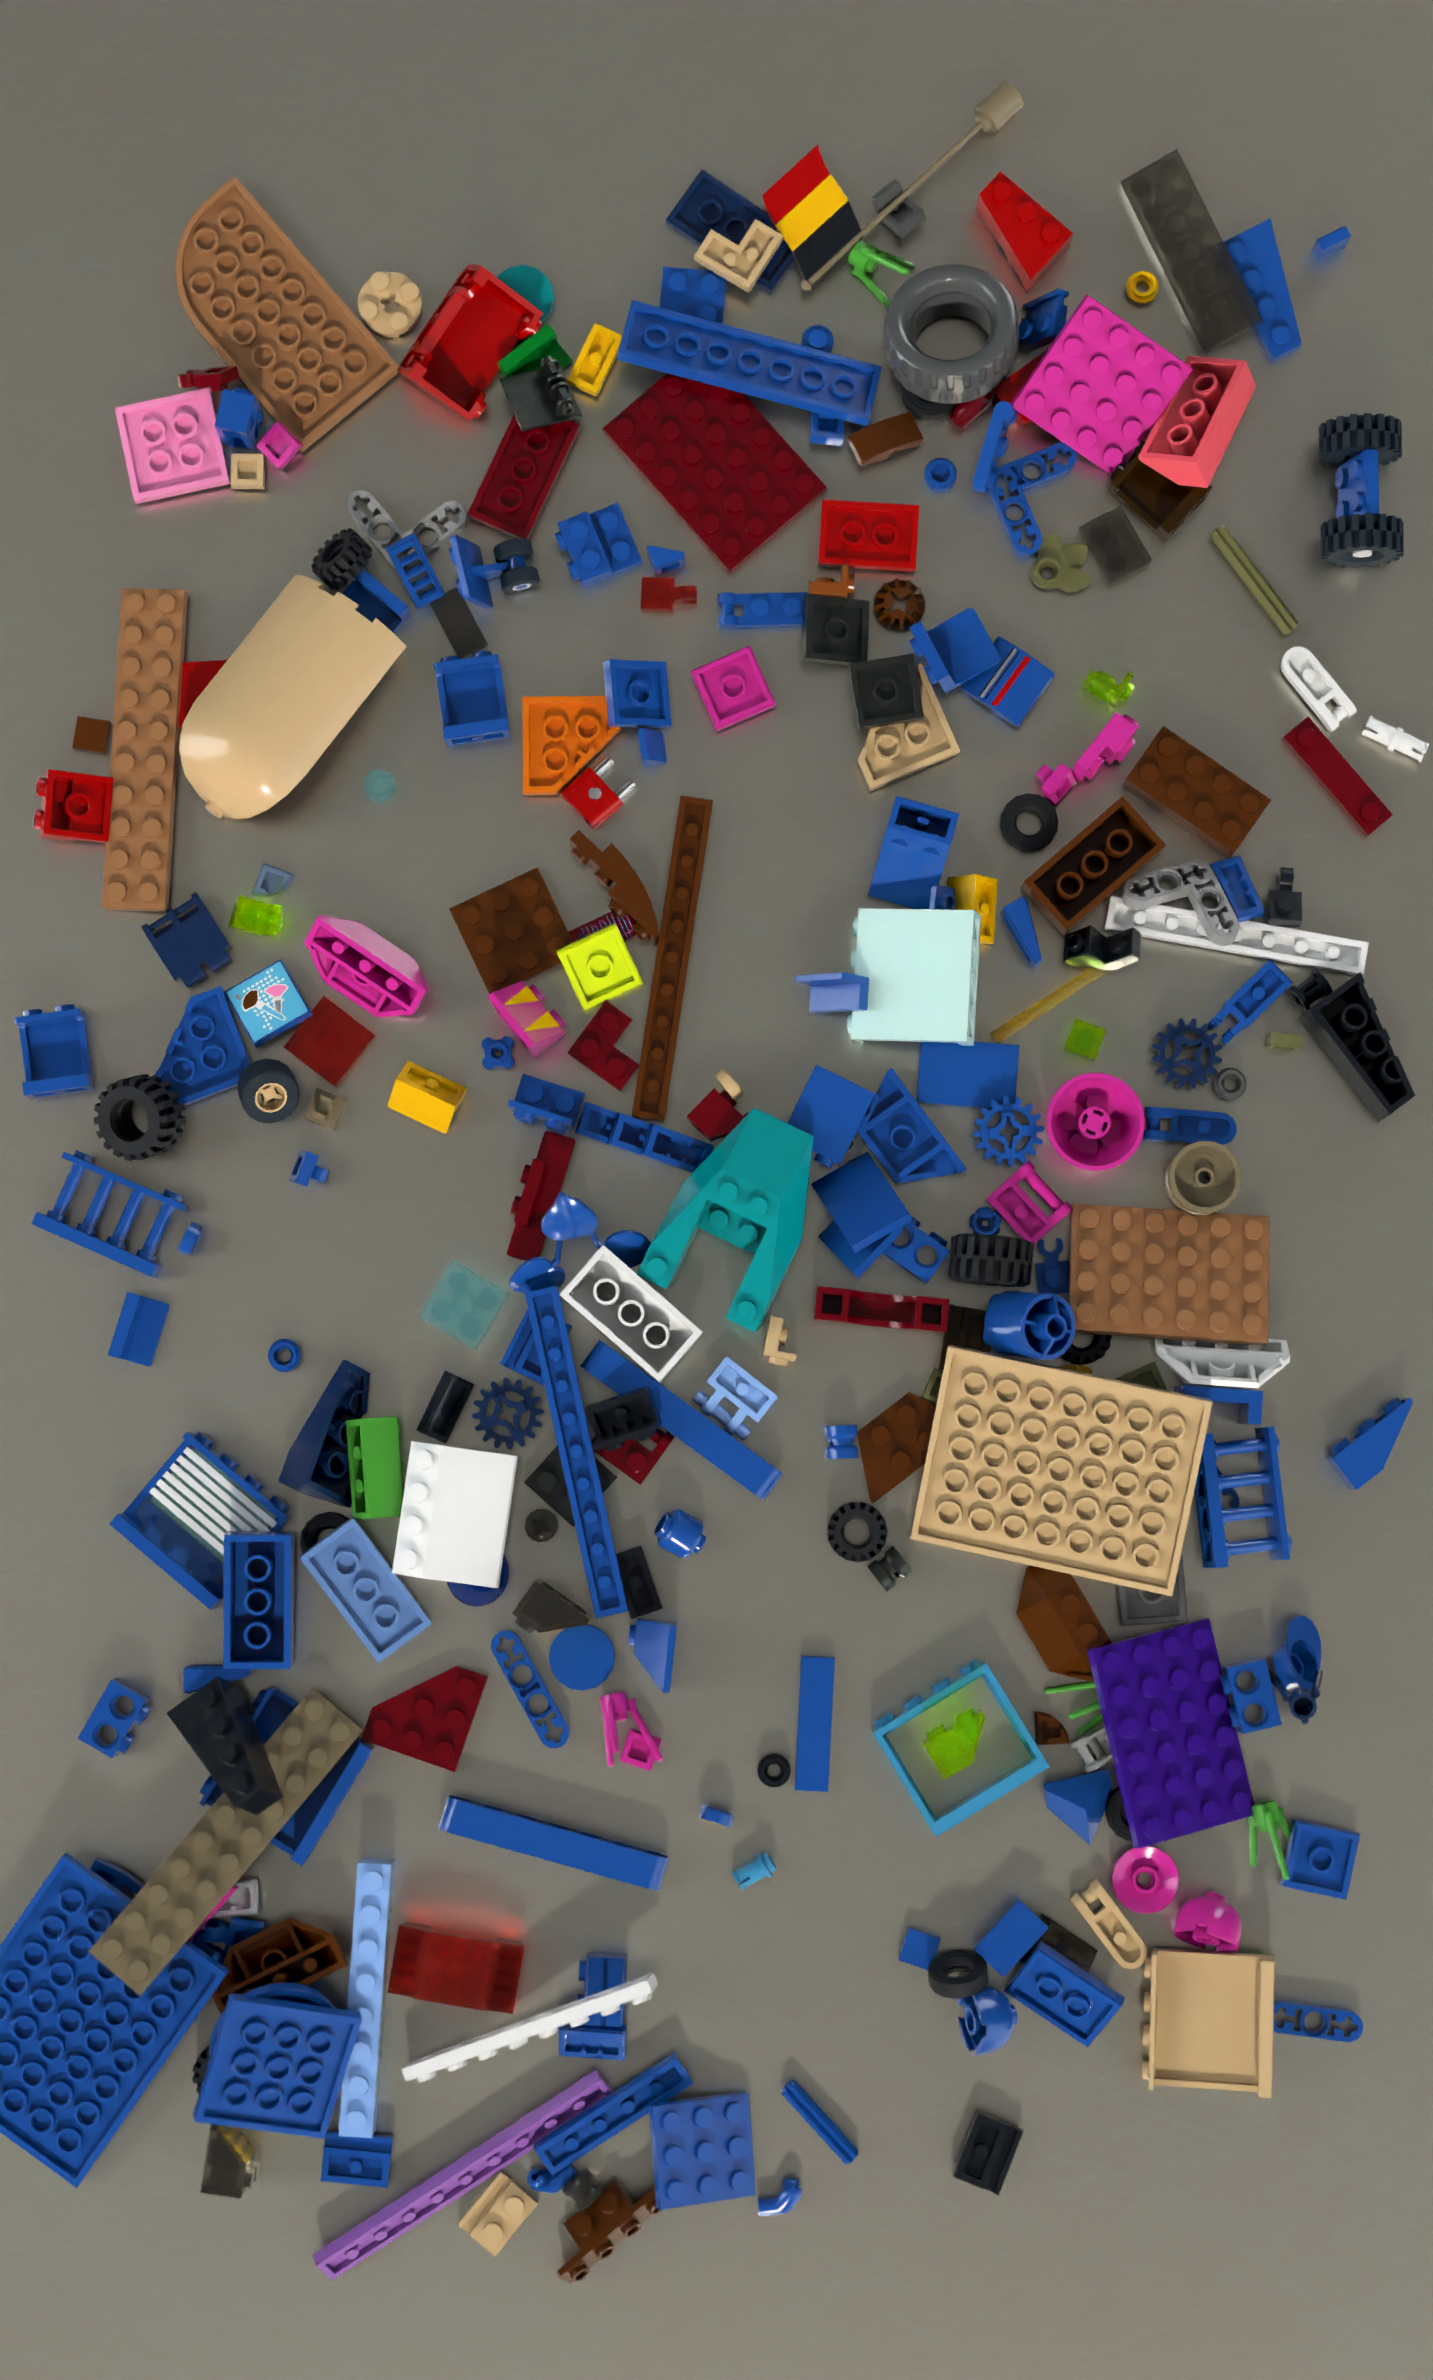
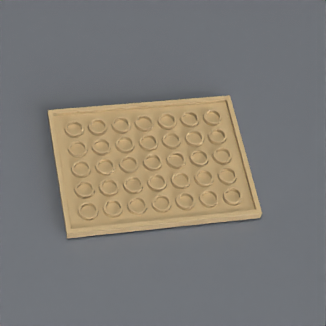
M949 1345L910 1539L1172 1596L1213 1400Z

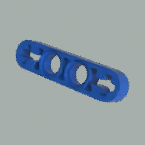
M511 1630L500 1631L491 1642V1649L542 1743L549 1748L562 1747L567 1742L570 1734L565 1718L521 1638ZM505 1636L507 1640L513 1638L515 1644L512 1646L514 1655L517 1656L522 1652L524 1659L516 1660L507 1667L504 1661H508L511 1658L507 1651L500 1652L498 1650V1646L501 1644L500 1637ZM519 1665L528 1666L532 1672L531 1680L525 1684L516 1682L513 1677L515 1667ZM535 1694L545 1696L548 1701V1707L542 1713H535L530 1709L529 1700ZM551 1711H554L557 1716L550 1719L554 1727L561 1726L563 1728V1732L560 1734L561 1740L558 1742L554 1738L548 1740L546 1734L549 1732L546 1722L541 1726L537 1722V1719L545 1718Z

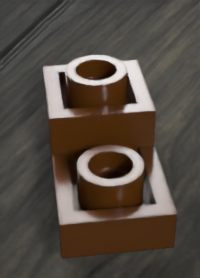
M911 412L893 416L869 425L849 435L847 438L860 466L888 460L892 452L920 446L924 439Z

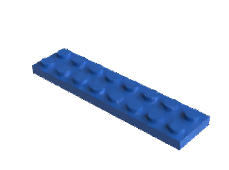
M634 300L631 302L617 354V360L864 426H868L882 368V366Z

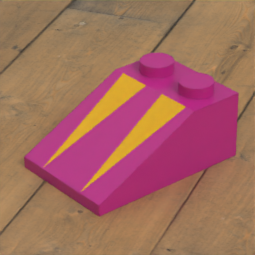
M521 981L492 992L487 996L494 1010L535 1060L566 1036L562 1029L566 1025L554 1009L550 1012L545 1009L541 1004L545 998L534 984L527 987Z

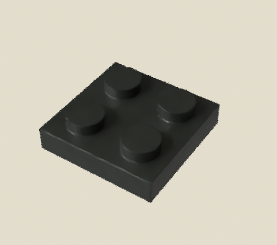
M814 594L804 596L802 661L849 666L850 663L867 661L870 601Z
M914 654L849 664L848 668L859 730L924 719Z
M557 1445L524 1483L574 1527L575 1522ZM595 1457L602 1492L604 1493L618 1477Z

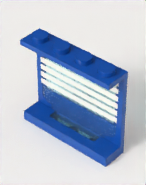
M198 1431L195 1435L193 1432H186L183 1436L185 1440L127 1509L123 1513L117 1514L109 1525L211 1610L215 1609L224 1598V1535L228 1531H280L292 1516L286 1512L289 1506L275 1495L269 1498L261 1491L264 1485L251 1474L245 1477L237 1471L236 1468L239 1464L226 1453L220 1456L211 1449L214 1443L203 1433Z

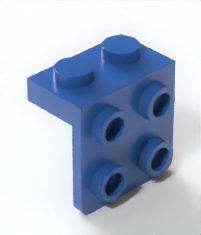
M973 608L960 612L929 631H926L921 621L909 627L914 636L913 639L909 640L918 658L924 655L929 664L923 667L932 684L939 682L945 693L1000 662V655Z

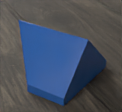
M1108 1769L1043 1784L1047 1808L1090 1846L1106 1809V1803L1112 1793Z

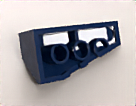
M342 1360L291 1446L278 1482L302 1494L340 1506L351 1507L346 1420L362 1419V1416L367 1412L369 1372L347 1360Z

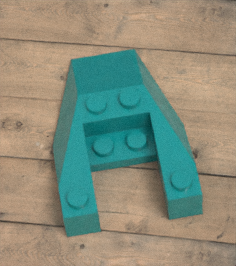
M754 1107L683 1182L646 1252L637 1275L665 1289L672 1286L699 1228L754 1254L725 1318L753 1332L758 1331L766 1319L803 1238L814 1135Z

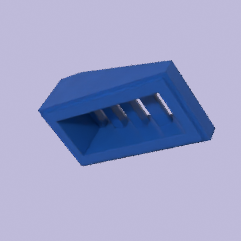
M414 533L385 547L417 609L445 595ZM412 546L414 547L415 552L400 560L398 559V553ZM420 559L421 564L404 571L403 566ZM426 571L427 576L411 584L410 578ZM430 583L433 584L434 588L417 596L415 591Z
M1023 896L1003 907L1000 915L1030 968H1035L1042 961L1028 901Z
M223 1664L188 1665L183 1669V1693L197 1692L216 1677L229 1682L245 1678L254 1673L255 1669H223Z

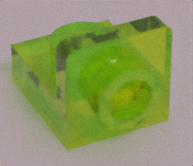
M1091 669L1081 688L1115 708L1119 699L1126 702L1135 685L1130 681L1135 673L1129 670L1119 686L1114 683L1115 679L1104 671H1098L1097 673Z

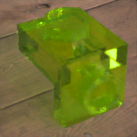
M237 895L228 927L263 938L274 937L275 933L280 931L283 924L282 905L268 904Z

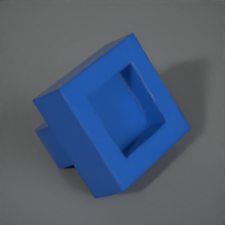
M300 1150L288 1181L306 1187L310 1178L325 1183L329 1170L316 1166L318 1155Z

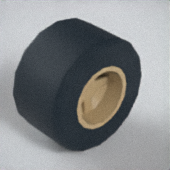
M266 1058L254 1061L239 1076L237 1084L239 1099L243 1109L254 1120L269 1124L279 1122L290 1116L298 1106L300 1093L295 1076L289 1067L279 1060Z

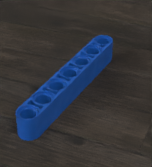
M601 1340L596 1343L580 1365V1367L618 1395L648 1386L662 1420L660 1425L763 1501L783 1475L779 1470Z
M447 1795L438 1827L440 1830L651 1890H660L669 1858L666 1855L453 1795Z

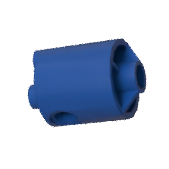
M1005 1291L1001 1294L993 1295L989 1300L984 1316L983 1340L987 1345L992 1346L996 1352L1005 1356L1053 1360L1063 1355L1071 1346L1075 1336L1076 1319L1071 1306L1064 1298L1056 1294Z

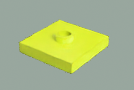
M615 923L556 950L584 1011L643 983Z

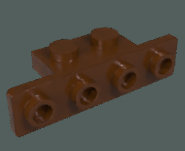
M614 2179L563 2223L581 2251L556 2272L558 2277L570 2284L581 2281L589 2274L590 2268L595 2263L612 2255L616 2249L615 2246L624 2238L635 2235L647 2218L660 2213L662 2210L656 2208L655 2187L634 2204L622 2185Z

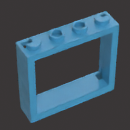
M977 1660L968 1663L959 1670L962 1675L951 1682L948 1677L937 1682L931 1687L933 1693L923 1699L920 1695L911 1698L903 1704L904 1711L895 1716L891 1712L887 1713L874 1722L877 1727L871 1730L935 1837L1050 1767L985 1661L978 1664ZM982 1676L1031 1758L935 1817L886 1735Z

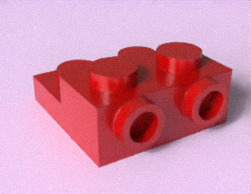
M48 769L44 773V778L38 777L36 785V797H42L41 810H35L33 828L39 829V838L63 841L80 840L104 844L109 842L114 778Z

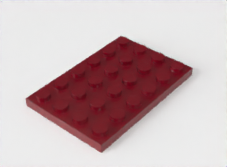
M666 373L603 427V433L729 574L735 571L827 491L826 485L747 397L740 392Z

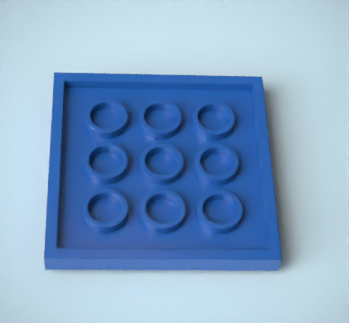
M230 1993L193 2112L194 2121L325 2139L362 2022L360 2012Z

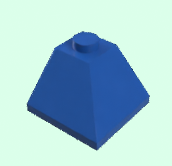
M638 1618L637 1625H630L628 1645H634L635 1656L661 1691L669 1693L677 1622Z

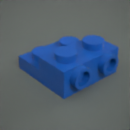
M618 502L588 514V511L557 523L559 532L554 533L561 552L567 550L571 561L567 562V567L573 581L579 579L583 588L643 564Z

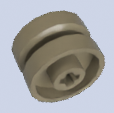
M1198 1141L1185 1146L1170 1159L1164 1171V1188L1168 1199L1177 1209L1192 1215H1208L1224 1209L1236 1198L1241 1187L1242 1171L1237 1158L1227 1147L1213 1141ZM1200 1172H1204V1178L1208 1180V1183L1203 1184L1199 1181L1198 1175Z

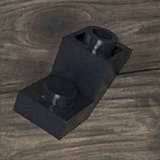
M1092 925L1065 935L1063 963L1068 966L1112 971L1140 960L1141 933L1132 927L1105 937Z

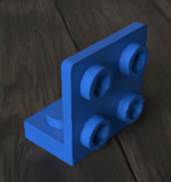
M523 1074L515 1100H509L508 1107L518 1121L534 1125L535 1120L545 1123L546 1129L565 1135L566 1130L574 1132L586 1094Z

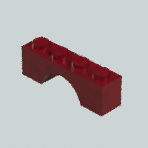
M714 1088L687 1115V1120L712 1142L719 1138L727 1137L745 1118L748 1112L743 1116L734 1108L737 1102L725 1090L719 1093Z
M817 1286L813 1321L944 1334L947 1332L950 1299L879 1294Z

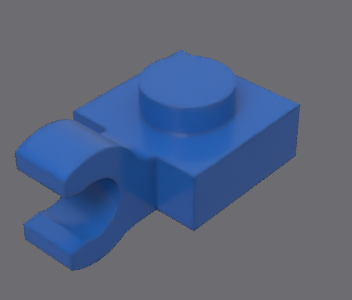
M231 1916L230 1924L227 1925L219 1919L210 1918L205 1924L202 1940L225 1943L224 1953H227L230 1946L262 1931L264 1922Z

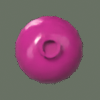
M1207 1892L1205 1897L1192 1898L1182 1905L1176 1917L1173 1933L1175 1932V1937L1198 1948L1205 1949L1206 1945H1217L1216 1952L1238 1951L1241 1938L1242 1923L1239 1914L1231 1905L1225 1902L1224 1896Z

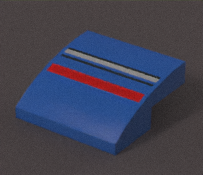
M998 636L993 644L1000 655V662L965 682L961 689L966 695L989 707L993 714L1019 727L1051 683L1055 674L1038 660Z

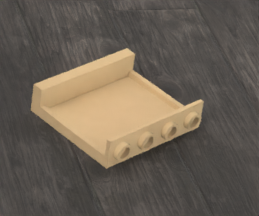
M1153 1948L1152 1957L1145 1958V1978H1151V1991H1145L1144 2011L1150 2012V2025L1144 2024L1143 2045H1149L1150 2049L1149 2058H1143L1142 2078L1149 2079V2090H1154L1155 2085L1258 2092V2097L1272 2098L1275 1955Z

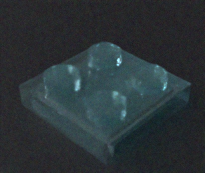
M452 1260L419 1317L477 1350L510 1293Z

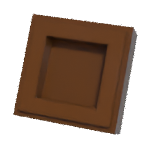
M78 716L72 748L77 751L106 755L112 723L106 720Z

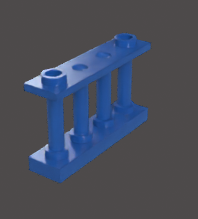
M75 1150L74 1155L64 1152L61 1158L72 1162L73 1165L52 1211L48 1210L46 1215L36 1212L31 1224L148 1276L157 1278L162 1266L154 1263L156 1259L154 1253L174 1209L177 1208L187 1213L189 1206L181 1203L183 1196L165 1189L163 1195L91 1164L94 1157ZM86 1168L102 1175L103 1178L82 1224L78 1223L77 1227L74 1228L65 1224L67 1217L64 1215ZM116 1181L132 1188L133 1191L112 1237L108 1236L107 1240L103 1241L94 1237L96 1233L94 1228ZM148 1195L163 1203L142 1250L138 1249L135 1255L124 1250L126 1246L124 1240L144 1196Z
M1274 1426L1255 1428L1256 1438L1216 1443L1213 1439V1433L1206 1434L1194 1490L1203 1568L1229 1567L1228 1559L1230 1555L1270 1551L1271 1560L1290 1559L1289 1552L1292 1548V1541L1286 1528L1277 1453L1280 1449V1441L1275 1433ZM1258 1451L1260 1471L1223 1476L1217 1473L1216 1459L1218 1456ZM1262 1484L1263 1505L1224 1509L1221 1506L1220 1492L1222 1489ZM1266 1518L1268 1538L1228 1542L1225 1539L1224 1526L1226 1522Z

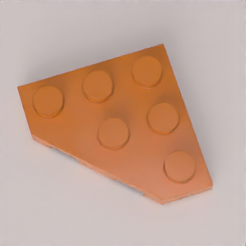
M606 696L523 697L524 795H557L621 731V727L608 726Z

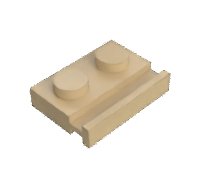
M500 2170L461 2218L458 2226L465 2229L473 2239L493 2256H496L536 2207L538 2200L515 2180L509 2178L503 2170Z

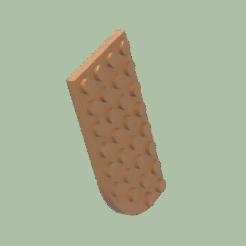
M235 176L200 205L187 223L177 250L175 274L183 307L202 337L227 366H237L239 380L253 393L252 395L256 397L257 401L275 422H281L303 444L299 450L304 452L397 375L400 367Z

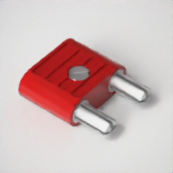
M608 755L592 769L588 766L560 792L566 802L594 831L623 805L622 800L636 788L635 782L627 779L613 792L600 778L614 764L613 759H610Z

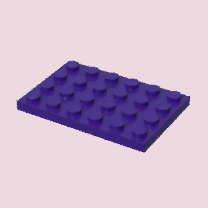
M1200 1619L1087 1649L1134 1848H1143L1253 1816L1251 1806L1255 1805L1236 1727L1232 1728L1230 1713L1227 1709L1231 1707L1228 1694L1224 1695L1223 1693L1224 1688L1219 1676L1223 1675L1210 1619Z

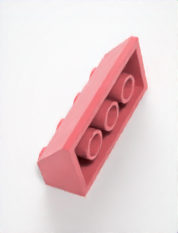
M1188 356L1185 363L1191 366L1193 370L1155 422L1138 456L1139 460L1178 485L1208 488L1256 389V384L1246 360Z

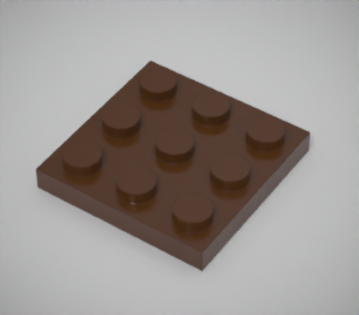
M538 867L449 908L489 994L521 981L527 982L561 966L562 963L556 950L573 943Z

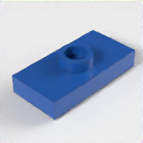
M1241 856L1211 863L1210 867L1239 923L1263 916L1265 912Z
M570 2023L559 2026V2056L625 2061L627 2056V2025L612 2027L581 2024L571 2027Z

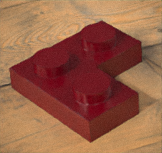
M605 1001L567 1052L568 1055L621 1092L639 1068V1064L614 1046L633 1020L611 1003Z

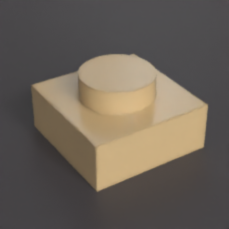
M231 454L232 489H265L264 454Z

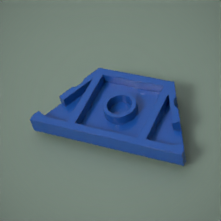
M890 1068L857 1130L869 1150L895 1184L959 1174L966 1171L967 1168L894 1070Z

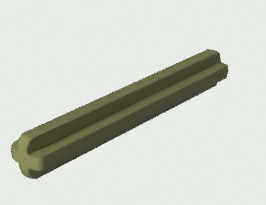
M1221 525L1216 528L1210 535L1211 539L1284 635L1294 631L1299 625L1298 621L1227 526Z

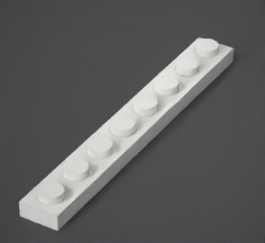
M1110 896L1104 925V930L1122 932L1134 927L1141 933V937L1356 975L1359 972L1362 975L1364 974L1369 942L1253 921H1243L1239 923V931L1233 943L1220 946L1209 939L1195 911L1164 905L1134 910L1127 907L1123 903L1122 898ZM1220 923L1217 928L1218 930L1223 929ZM1229 928L1223 929L1226 933L1229 932Z
M653 1972L411 2060L401 2069L405 2081L417 2078L418 2083L424 2082L437 2076V2070L446 2067L449 2072L460 2069L467 2065L466 2060L478 2056L479 2061L488 2059L498 2053V2048L506 2045L509 2046L510 2050L521 2047L529 2042L528 2037L539 2034L541 2039L559 2032L558 2027L570 2023L571 2027H576L590 2020L589 2015L601 2012L602 2016H606L620 2010V2004L632 2001L633 2005L643 2003L652 1998L650 1993L658 1986L655 1974Z

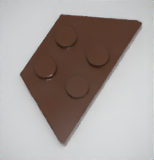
M908 1392L857 1432L869 1498L872 1503H875L925 1464L936 1410L935 1404Z

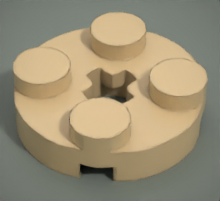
M381 271L374 273L370 280L363 285L358 296V308L361 319L369 331L382 338L393 339L407 331H412L422 317L423 304L419 288L409 277L401 273H385ZM394 298L399 307L397 309L392 308L390 312H386L385 305L382 303L385 300Z

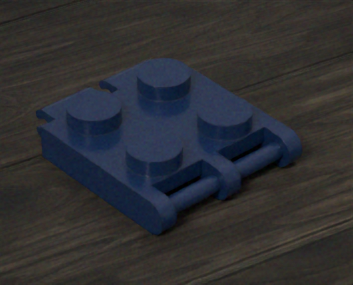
M197 892L191 895L192 899L176 909L169 908L166 910L167 914L149 926L147 923L141 926L176 982L182 979L187 988L207 976L201 967L204 964H207L213 972L232 960L226 951L231 948V945ZM194 904L197 905V907H195L188 913L178 918V914L182 913ZM167 921H172V923L168 924L156 933L152 932L153 930L163 925Z

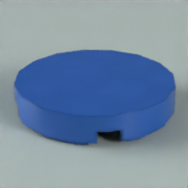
M576 1624L577 1627L565 1628L556 1636L550 1646L549 1663L552 1673L560 1683L570 1689L584 1691L596 1688L608 1678L614 1667L615 1652L612 1641L602 1630L594 1625L578 1626Z

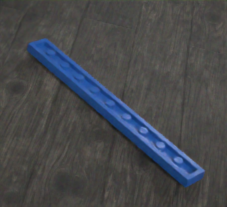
M558 1286L525 1292L595 1619L627 1612V1601Z

